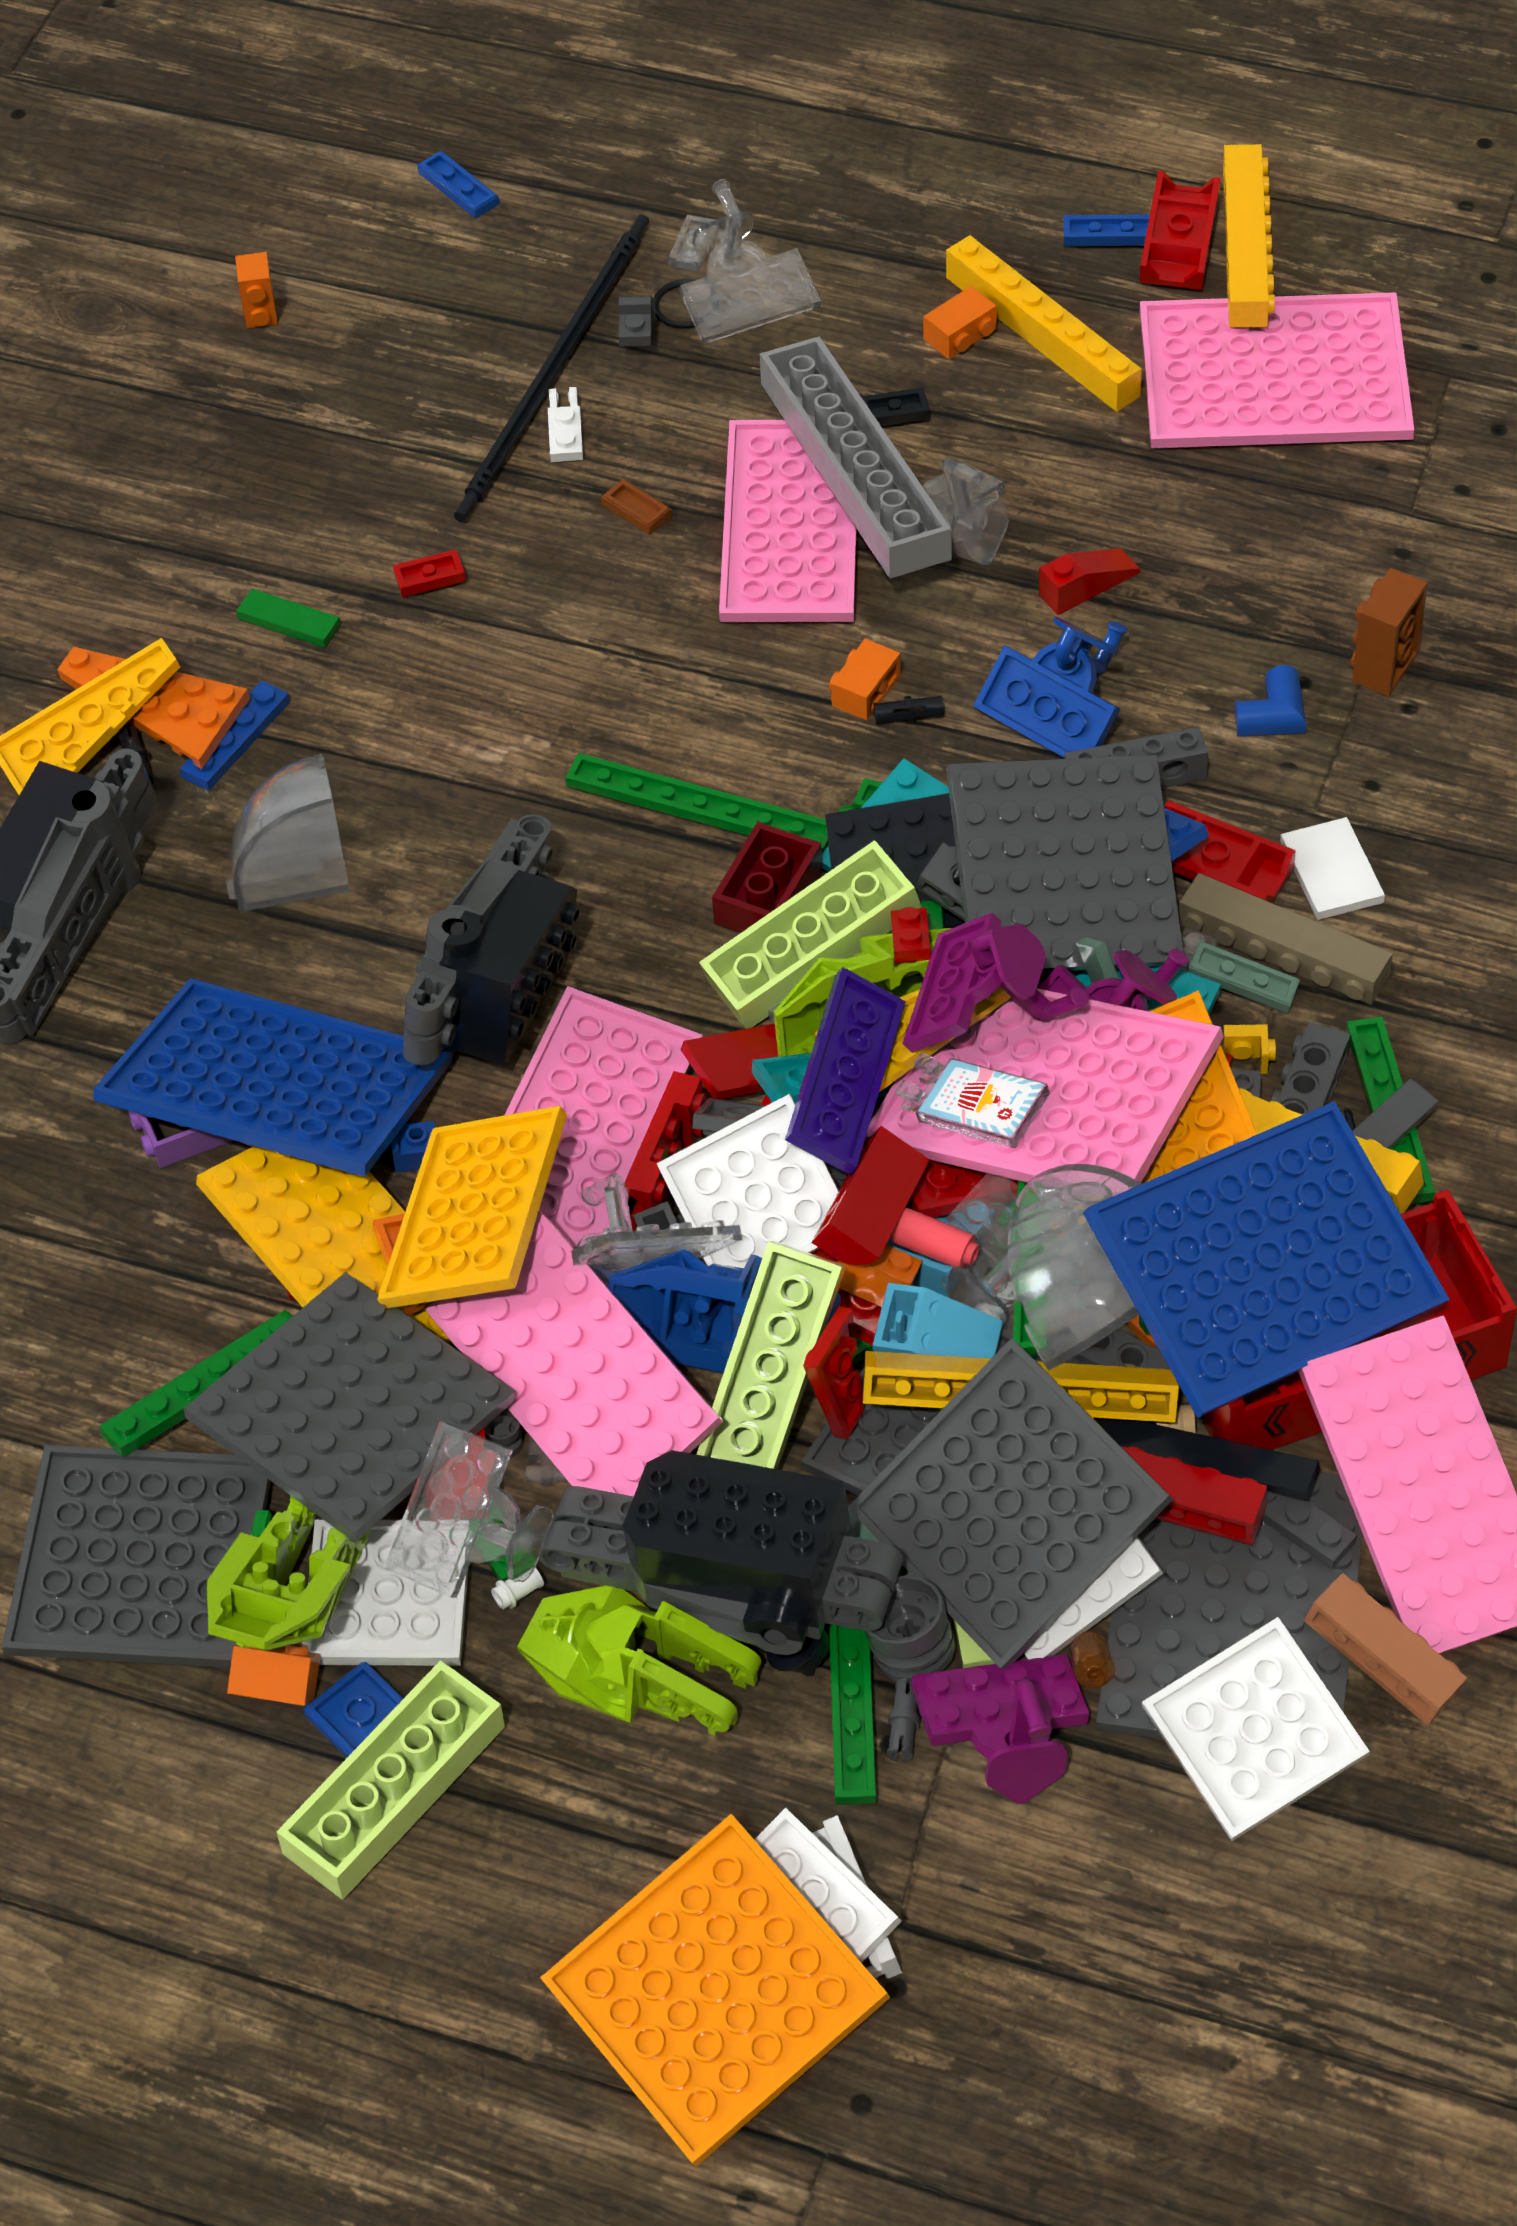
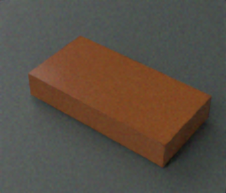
M622 479L601 496V503L604 507L648 535H651L672 517L671 508L625 479Z

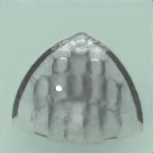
M323 754L299 759L277 770L253 792L243 807L232 837V878L226 879L229 899H237L239 912L350 891Z
M1069 1164L1050 1168L1035 1175L1024 1186L1015 1203L1018 1209L1016 1218L1010 1221L1007 1242L1010 1280L1016 1304L1023 1303L1029 1323L1025 1325V1329L1048 1371L1093 1346L1139 1314L1083 1215V1212L1089 1206L1142 1184L1128 1175L1113 1169L1090 1164Z

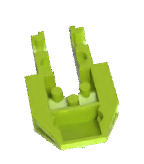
M951 928L929 930L931 954L938 934ZM892 934L861 937V953L843 959L819 957L774 1010L778 1057L812 1053L816 1040L814 1032L819 1030L835 975L842 967L900 998L921 988L930 960L895 963ZM917 973H920V975H921V976H911V975H914V974H917Z
M290 1495L287 1511L283 1513L276 1512L260 1537L240 1533L208 1578V1634L234 1641L242 1648L254 1647L264 1651L321 1638L326 1623L331 1620L355 1565L366 1545L370 1530L354 1543L340 1531L331 1527L327 1535V1543L322 1551L316 1550L309 1556V1584L305 1589V1575L298 1572L291 1574L314 1525L316 1514ZM288 1578H289V1584H288L287 1586H285V1584H286V1582H287V1580H288Z
M606 1585L543 1598L517 1646L518 1652L554 1692L562 1698L628 1723L632 1722L639 1707L680 1722L681 1718L686 1719L691 1714L701 1724L708 1727V1733L716 1736L717 1732H726L731 1725L735 1726L738 1720L735 1705L718 1693L644 1653V1650L638 1648L637 1651H634L636 1648L635 1634L656 1642L658 1658L662 1660L664 1658L670 1660L673 1656L693 1663L695 1670L702 1673L705 1670L710 1671L712 1666H718L730 1674L734 1685L745 1689L748 1684L755 1686L758 1680L757 1672L762 1662L760 1656L747 1646L729 1636L712 1630L708 1627L709 1625L665 1601H662L659 1609L655 1612L624 1589Z

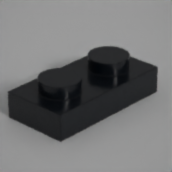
M924 387L861 397L881 426L930 419V409Z

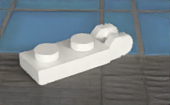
M569 387L568 401L570 406L558 407L559 395L556 388L549 389L550 408H548L551 462L583 460L580 406H578L577 388Z

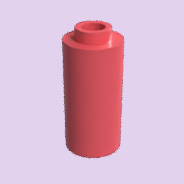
M907 1207L904 1209L891 1237L892 1242L959 1270H963L967 1265L972 1266L980 1251V1245L976 1244V1235Z

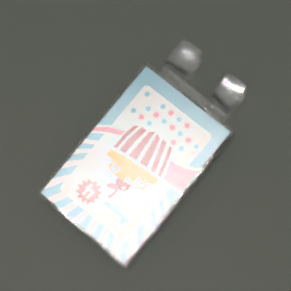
M924 1053L919 1054L914 1062V1066L916 1069L923 1070L919 1080L920 1083L928 1084L923 1091L916 1084L905 1080L901 1082L896 1090L898 1096L905 1098L901 1105L902 1109L916 1112L918 1121L921 1123L1015 1149L1050 1094L1048 1085L1044 1082L950 1058L945 1066L934 1057Z

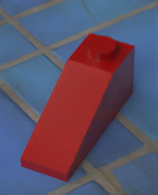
M1121 548L1067 553L1039 567V596L1057 615H1060L1139 574L1140 568Z

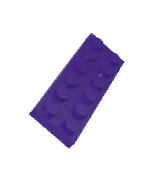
M844 967L835 975L785 1140L850 1175L857 1168L905 1001Z

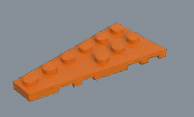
M73 647L57 671L61 680L78 689L126 659ZM175 672L127 722L155 740L166 742L175 753L180 756L183 754L193 760L194 765L203 769L249 701L250 696L246 688Z

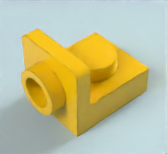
M1268 1024L1224 1025V1037L1222 1039L1224 1053L1232 1055L1233 1058L1239 1060L1259 1058L1261 1074H1268L1269 1061H1275L1276 1057L1275 1039H1268Z

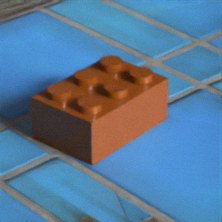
M1389 568L1383 579L1378 578L1375 581L1367 602L1362 601L1355 614L1358 627L1353 636L1356 650L1350 662V666L1354 667L1352 682L1386 696L1391 695L1420 651L1428 582L1393 568Z

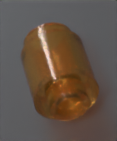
M1091 1631L1083 1632L1077 1636L1069 1650L1076 1680L1088 1688L1104 1686L1114 1675V1664L1108 1642L1099 1634Z

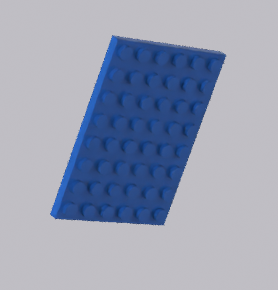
M190 978L94 1087V1101L107 1104L113 1108L136 1112L146 1117L175 1123L181 1127L193 1128L210 1133L213 1136L225 1137L243 1142L249 1146L261 1147L278 1152L281 1155L293 1156L317 1165H325L346 1171L349 1174L365 1177L452 1063L453 1052L443 1051L434 1062L427 1065L413 1064L403 1056L402 1035Z
M1335 1101L1089 1206L1083 1212L1084 1217L1197 1418L1298 1373L1303 1367L1308 1365L1307 1361L1363 1343L1441 1307L1450 1300Z

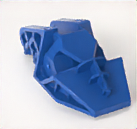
M682 1249L612 1274L609 1279L608 1288L673 1363L724 1373L762 1258L750 1254L744 1268L716 1263L707 1266L687 1249ZM838 1292L827 1324L841 1304V1297Z

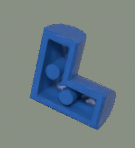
M1276 666L1266 673L1265 690L1267 699L1238 700L1234 703L1237 737L1306 733L1307 727L1299 672L1292 666Z

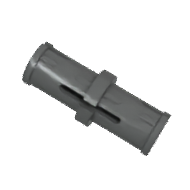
M907 1678L899 1679L895 1683L894 1709L890 1711L888 1717L891 1733L887 1757L897 1761L898 1749L902 1746L901 1762H908L913 1758L914 1731L919 1728L920 1715L917 1714L918 1705L911 1682L909 1694L905 1693Z

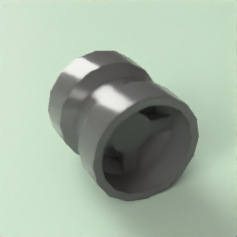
M508 1408L503 1410L485 1426L486 1449L492 1457L510 1459L520 1453L523 1447L521 1424Z

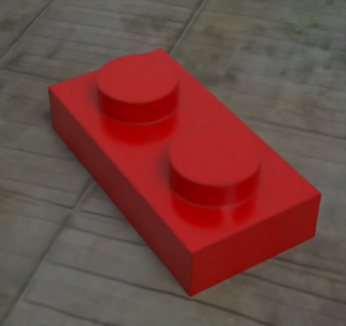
M456 549L392 565L401 597L466 581L465 571Z
M907 907L891 911L895 963L930 960L927 908L916 909Z

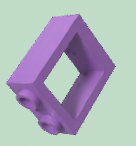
M128 1111L135 1131L139 1129L143 1131L144 1136H141L140 1140L146 1156L154 1155L159 1168L234 1141L221 1136H213L210 1133L193 1128L159 1140L149 1119L150 1117Z

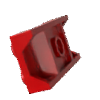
M1158 171L1140 264L1139 283L1197 290L1203 289L1221 178L1214 177L1202 187L1176 185L1165 171Z
M1168 800L1164 808L1205 824L1209 837L1171 862L1174 873L1192 880L1200 873L1273 903L1294 869L1296 850Z
M673 1071L623 1184V1191L638 1200L627 1223V1229L638 1232L633 1215L667 1202L669 1188L657 1163L682 1150V1147L687 1148L695 1144L698 1137L704 1136L703 1130L692 1128L694 1113L707 1100V1095L702 1092V1080L699 1077Z

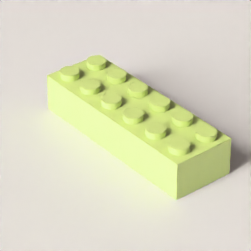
M874 840L699 963L709 984L745 1029L752 1028L769 1016L768 1010L784 1000L819 957L843 959L861 952V937L887 934L892 930L891 911L907 907L917 909L922 908L914 886Z
M768 1241L712 1406L723 1422L700 1443L696 1455L778 1469L808 1381V1376L803 1367L805 1357L809 1350L813 1349L826 1327L846 1268L845 1265L776 1241Z
M440 1660L280 1827L276 1833L282 1854L343 1900L505 1728L501 1704Z

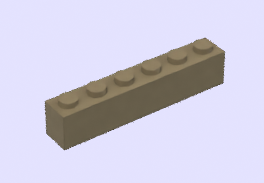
M1198 873L1179 902L1180 926L1185 927L1188 931L1202 934L1224 946H1230L1245 952L1255 959H1262L1281 967L1286 972L1298 974L1314 981L1320 986H1327L1339 991L1351 999L1360 1000L1372 1005L1390 976L1392 952Z

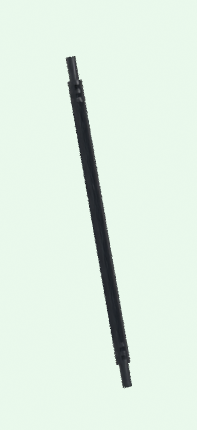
M640 214L629 232L622 235L605 266L483 463L471 479L470 484L466 487L465 497L454 513V518L457 521L465 522L475 504L481 502L484 498L485 493H487L490 485H492L496 475L619 275L639 246V238L649 223L647 216Z

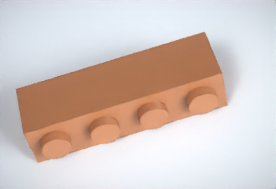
M1344 1573L1317 1598L1303 1620L1427 1726L1456 1697L1467 1680V1677L1460 1672L1455 1663L1443 1658L1429 1646L1424 1637L1412 1632L1398 1620L1392 1610L1380 1605L1367 1594L1361 1584L1352 1581Z

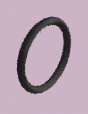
M693 279L671 281L658 289L653 297L654 315L659 321L675 328H692L704 324L713 317L718 308L716 292L704 282ZM684 285L702 288L710 295L712 299L710 310L702 318L694 321L678 322L670 320L658 308L660 297L673 287Z

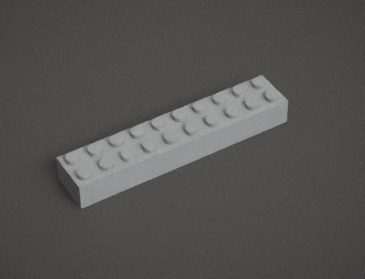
M820 336L760 353L762 387L888 577L894 578L952 560L951 527Z

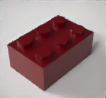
M757 821L712 896L714 924L742 933L814 883L823 870L821 843Z

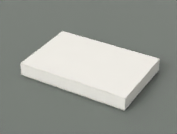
M1347 817L1281 834V845L1296 850L1293 870L1317 920L1384 903L1385 894Z

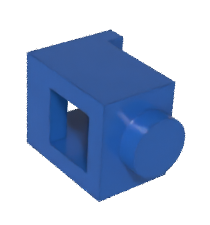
M434 1121L405 1124L392 1140L391 1149L395 1172L420 1169L432 1129L435 1128Z

